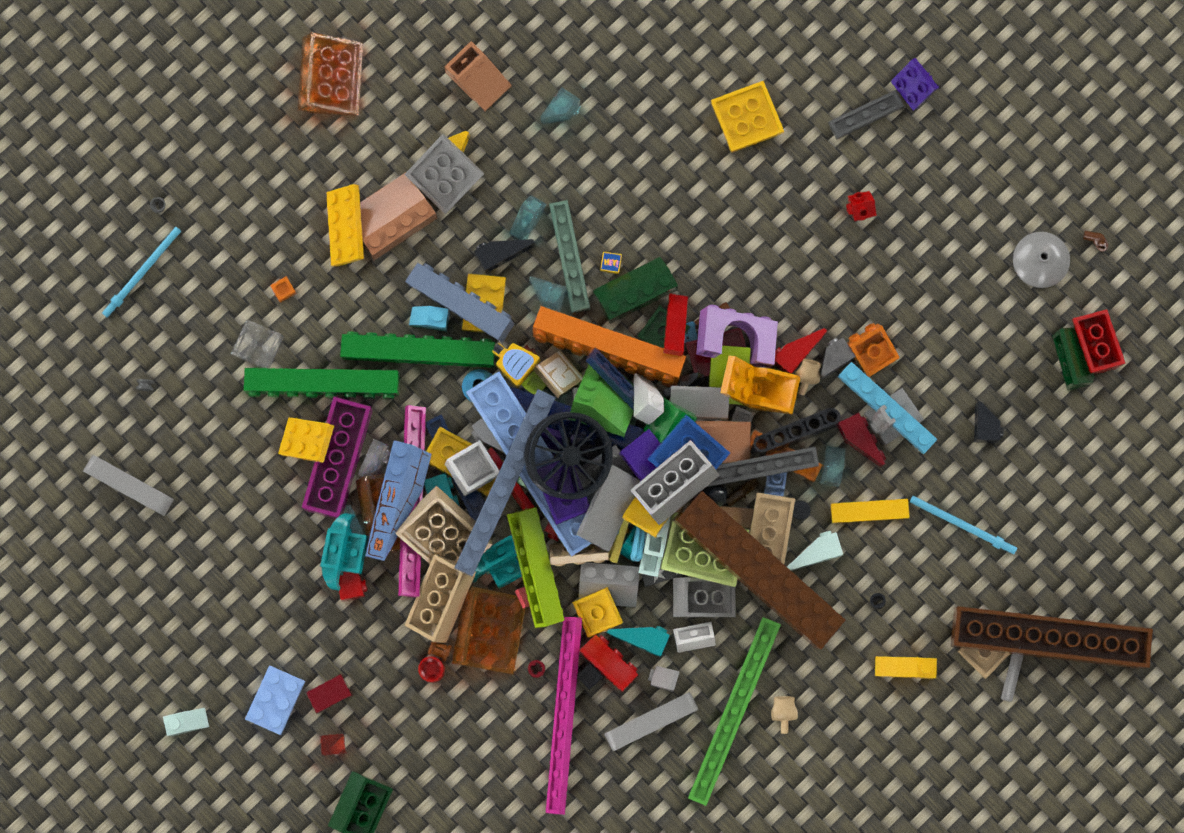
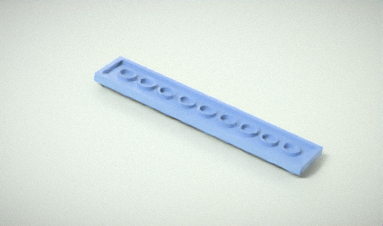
M497 372L468 390L466 394L507 456L526 413L500 372ZM540 436L537 445L548 448ZM539 448L535 449V463L554 458L550 451ZM554 462L536 466V468L539 469ZM524 464L519 477L569 555L572 557L592 544L576 535L585 514L555 525L542 491L532 482Z

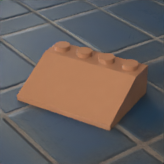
M404 174L360 202L363 244L374 260L437 219L435 211L426 198Z

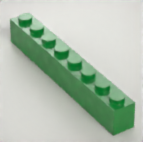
M348 331L347 334H342L340 357L342 360L494 368L495 354L492 351L496 345L491 339L472 341V338L464 337L461 340H453V337L447 336L442 337V339H434V336L425 335L423 338H415V335L406 334L404 337H396V334L387 333L385 336H377V333L368 332L366 335H358V332Z
M244 368V392L249 394L250 397H260V394H268V397H279V394H287V397L296 398L299 395H306L308 398H317L318 395H325L326 398L344 395V398L354 399L356 396H363L365 399H375V396H383V399H394V396H399L400 374L398 370Z

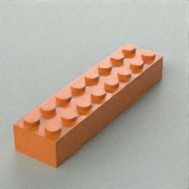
M540 306L533 325V337L540 343H552L554 347L564 350V348L572 350L571 352L578 356H582V354L588 356L594 348H597L615 368H624L626 372L633 375L636 373L644 375L643 377L650 381H661L667 387L677 386L686 360L684 355L677 356L663 353L664 348Z

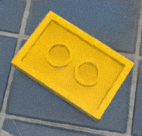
M468 274L466 292L468 294L470 292L477 294L481 297V302H490L496 306L495 310L501 313L503 311L506 277ZM463 319L462 331L485 333Z
M289 417L278 454L324 463L334 426L328 423Z

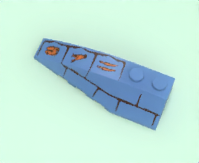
M394 440L365 557L385 561L396 541L397 535L395 532L407 519L422 493L431 453L414 445Z

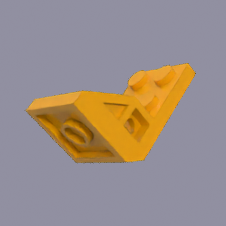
M728 356L720 393L752 409L793 414L801 377L770 368L754 367L736 356Z

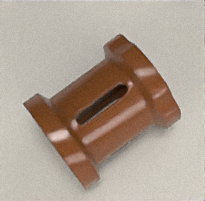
M432 641L427 654L436 655L446 662L452 646Z

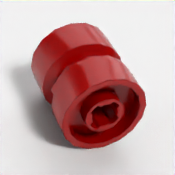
M429 656L420 662L418 672L423 680L429 683H436L443 678L445 666L438 658Z

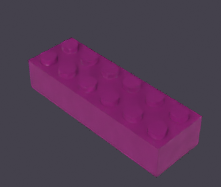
M333 397L326 423L334 426L324 463H314L302 504L303 510L335 519L344 513L373 412L371 406Z

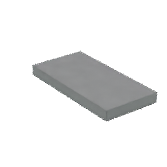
M612 465L607 479L597 489L576 535L609 552L624 521L622 516L635 497L630 490L640 480Z

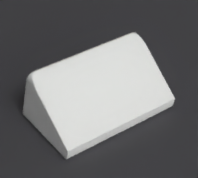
M711 622L673 629L677 652L679 653L716 645Z

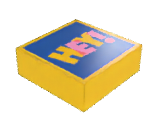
M603 252L600 271L619 274L622 254Z

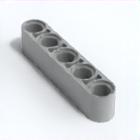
M95 455L91 456L83 470L88 475L165 516L174 500Z
M688 692L604 735L612 751H615L699 709L691 693Z

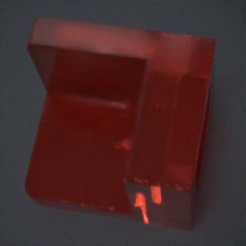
M344 734L320 736L322 756L347 754Z

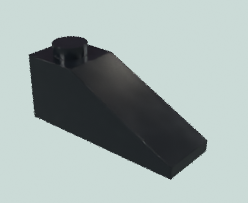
M533 239L491 241L487 244L483 242L476 247L474 253L483 270L488 274L534 248L535 242Z

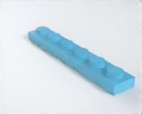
M851 362L839 374L838 378L876 412L885 405L887 407L885 411L890 419L894 418L896 420L893 427L922 454L936 442V437L855 364Z

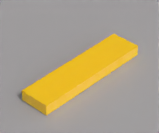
M908 499L830 504L832 523L909 519Z

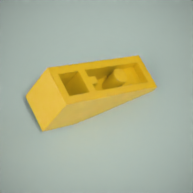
M875 657V676L919 679L936 678L937 658Z

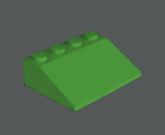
M588 364L570 412L587 415L596 420L605 431L624 437L634 411ZM628 380V382L634 387V384L630 380Z

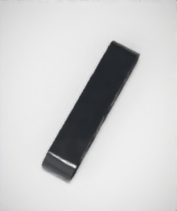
M828 408L755 438L751 451L756 457H763L829 431L838 424L841 417L840 412L835 408ZM826 416L834 417L835 422H829ZM809 423H815L818 428L812 429L809 426ZM797 429L800 435H793L791 430ZM780 436L783 439V442H776L774 440V437ZM762 443L766 449L760 450L756 444Z

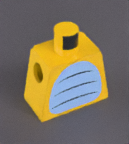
M498 343L492 351L500 358L496 366L517 389L540 362L539 356L515 343H512L508 349Z

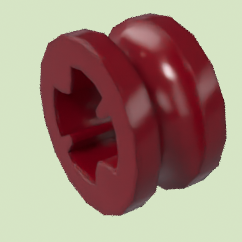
M533 660L528 665V672L532 677L539 678L545 673V665L540 660ZM536 663L540 664L541 666L539 667H542V671L533 674L531 667L535 666Z

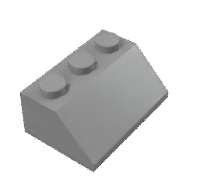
M671 386L670 401L694 413L697 418L696 421H728L729 397L720 393L721 388Z
M589 562L581 564L579 599L608 587L616 606L636 607L639 567Z

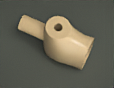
M803 359L801 366L795 372V375L801 377L798 394L805 395L809 384H818L820 382L819 372L821 363L811 359Z
M792 696L774 697L771 717L773 721H781L782 734L788 733V721L797 720L798 718L795 698Z

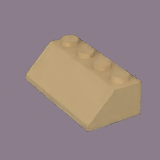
M435 554L420 587V596L416 597L404 626L433 642L446 643L476 572H474L472 577L454 569L457 562Z

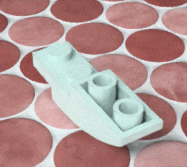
M670 517L656 538L646 533L638 573L658 577Z

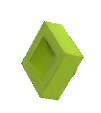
M535 371L521 384L533 397L538 389L543 391L547 387Z

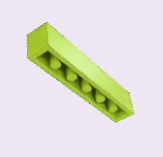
M529 508L507 514L535 628L547 627L565 621L537 508Z

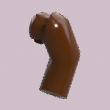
M1084 231L1083 240L1093 241L1096 248L1101 252L1108 249L1109 244L1103 234Z

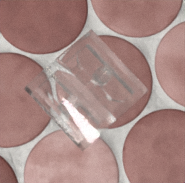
M246 320L231 355L258 367L270 368L284 335Z

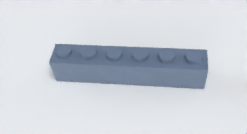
M417 262L405 281L409 286L498 341L504 342L515 324L511 320V315L504 311L499 313L495 310L496 306L490 302H481V297L473 292L468 294L464 291L465 287L455 282V284L449 282L450 278L442 273L437 275L433 272L434 268L425 263L422 266Z

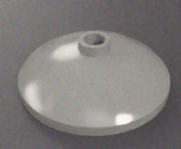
M1035 232L1025 236L1017 244L1013 253V266L1019 278L1026 284L1036 288H1047L1056 285L1065 277L1070 266V254L1064 242L1057 236L1048 232ZM1041 254H1045L1047 259L1043 260Z

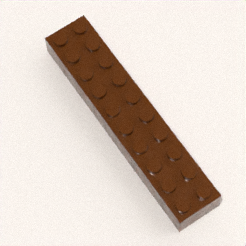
M700 491L689 500L672 520L814 648L821 650L846 621L703 491Z
M957 606L954 608L951 647L1147 669L1150 668L1153 629Z

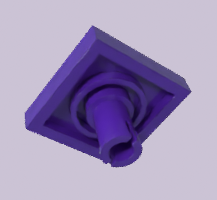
M916 58L912 59L891 80V83L913 111L939 88L934 82L932 75H929L930 73L923 68Z

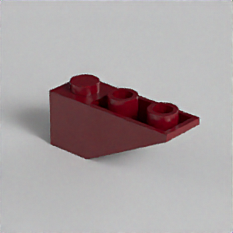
M857 413L837 424L845 443L879 467L885 465L886 457L882 450H878L876 437L873 433H869L867 429L869 425L864 416L861 417L860 413Z

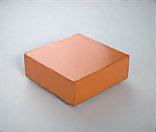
M287 276L270 285L280 303L297 294Z

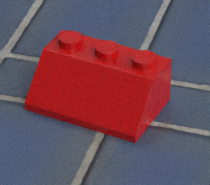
M1107 309L1072 319L1090 374L1114 370L1126 364Z
M594 635L579 650L580 653L613 685L623 692L638 676L636 673L638 669L631 662L625 663L622 660L624 656L616 648L612 650L608 647L609 642L602 635L600 637Z

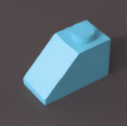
M433 306L412 307L409 326L447 332L450 316L449 309Z

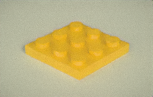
M764 81L711 100L712 107L731 153L784 133Z

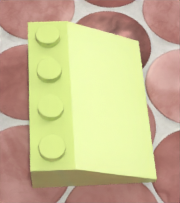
M678 513L672 514L661 561V569L736 587L737 578L676 525L672 520Z

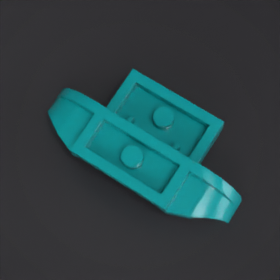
M344 513L333 522L330 529L328 528L320 567H322L323 578L327 586L332 590L340 591L339 577L344 572L362 575L369 536L352 533V529H349L355 514Z
M512 534L495 543L483 553L475 570L476 574L473 583L485 573L487 575L491 574L498 588L501 589L522 577Z

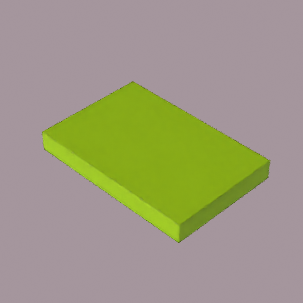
M722 346V353L715 358H711L709 387H722L728 356H736L750 363L751 348ZM729 398V404L743 405Z

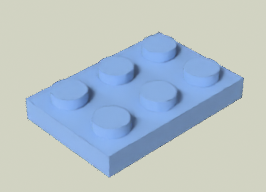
M269 665L245 720L282 735L306 681Z

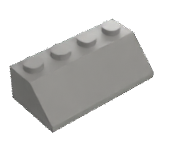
M690 440L630 491L660 525L720 475Z

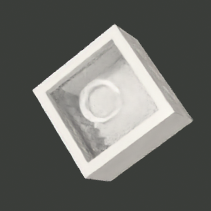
M480 440L448 458L445 462V466L464 496L494 480L499 473L497 466Z

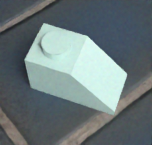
M205 708L163 717L167 736H175L209 727Z

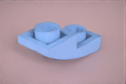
M787 472L767 476L764 493L783 496Z

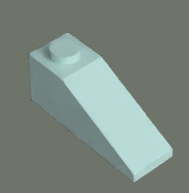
M831 531L820 533V537L808 546L787 568L794 571L841 557L843 552L837 533H831Z

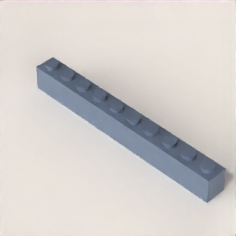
M539 389L537 390L454 569L471 577L473 576L524 467V451L527 439L533 428L547 417L556 397Z

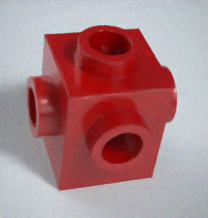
M870 191L857 192L854 195L848 196L849 203L846 204L848 215H852L854 221H863L877 216L875 200Z

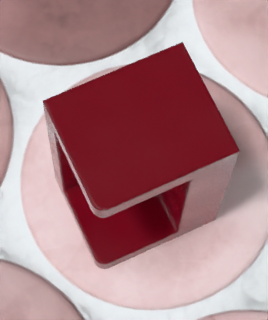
M342 674L306 692L317 714L353 696Z

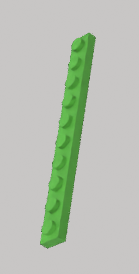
M762 617L688 799L705 806L707 805L781 624Z

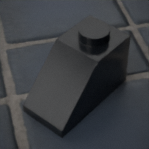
M977 402L975 404L974 442L998 443L1004 435L1001 421L982 402Z

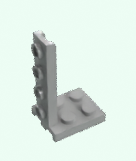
M903 388L890 396L919 423L924 420ZM883 405L877 412L871 408L864 415L870 421V427L874 433H878L883 443L887 445L901 434L893 427L896 420L894 418L890 419L885 411L887 407Z

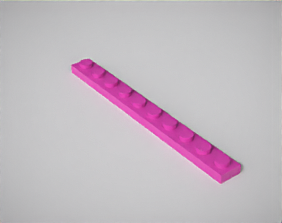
M405 406L404 443L414 445L422 450L425 449L426 407ZM423 490L420 497L417 499L412 511L423 499ZM401 538L398 596L419 597L421 556Z
M564 617L565 621H563L546 803V813L565 815L582 618Z

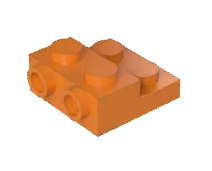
M874 323L867 325L864 328L865 332L862 334L856 333L848 338L849 342H847L856 356L854 360L858 362L863 373L868 377L900 358L883 326L875 325Z

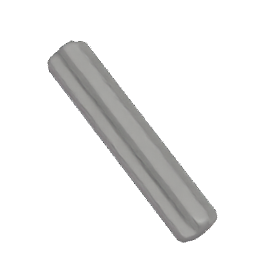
M1011 655L1001 699L1004 701H1013L1024 655Z

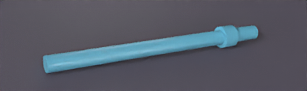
M175 227L123 289L111 298V303L102 312L104 316L108 318L116 307L122 305L123 299L182 232L179 228Z
M912 496L910 503L992 543V546L997 549L1002 548L1012 554H1015L1017 547L1005 542L1003 538L995 537L915 496Z

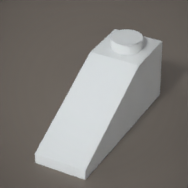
M636 373L634 375V417L650 425L664 412L663 397L652 381Z

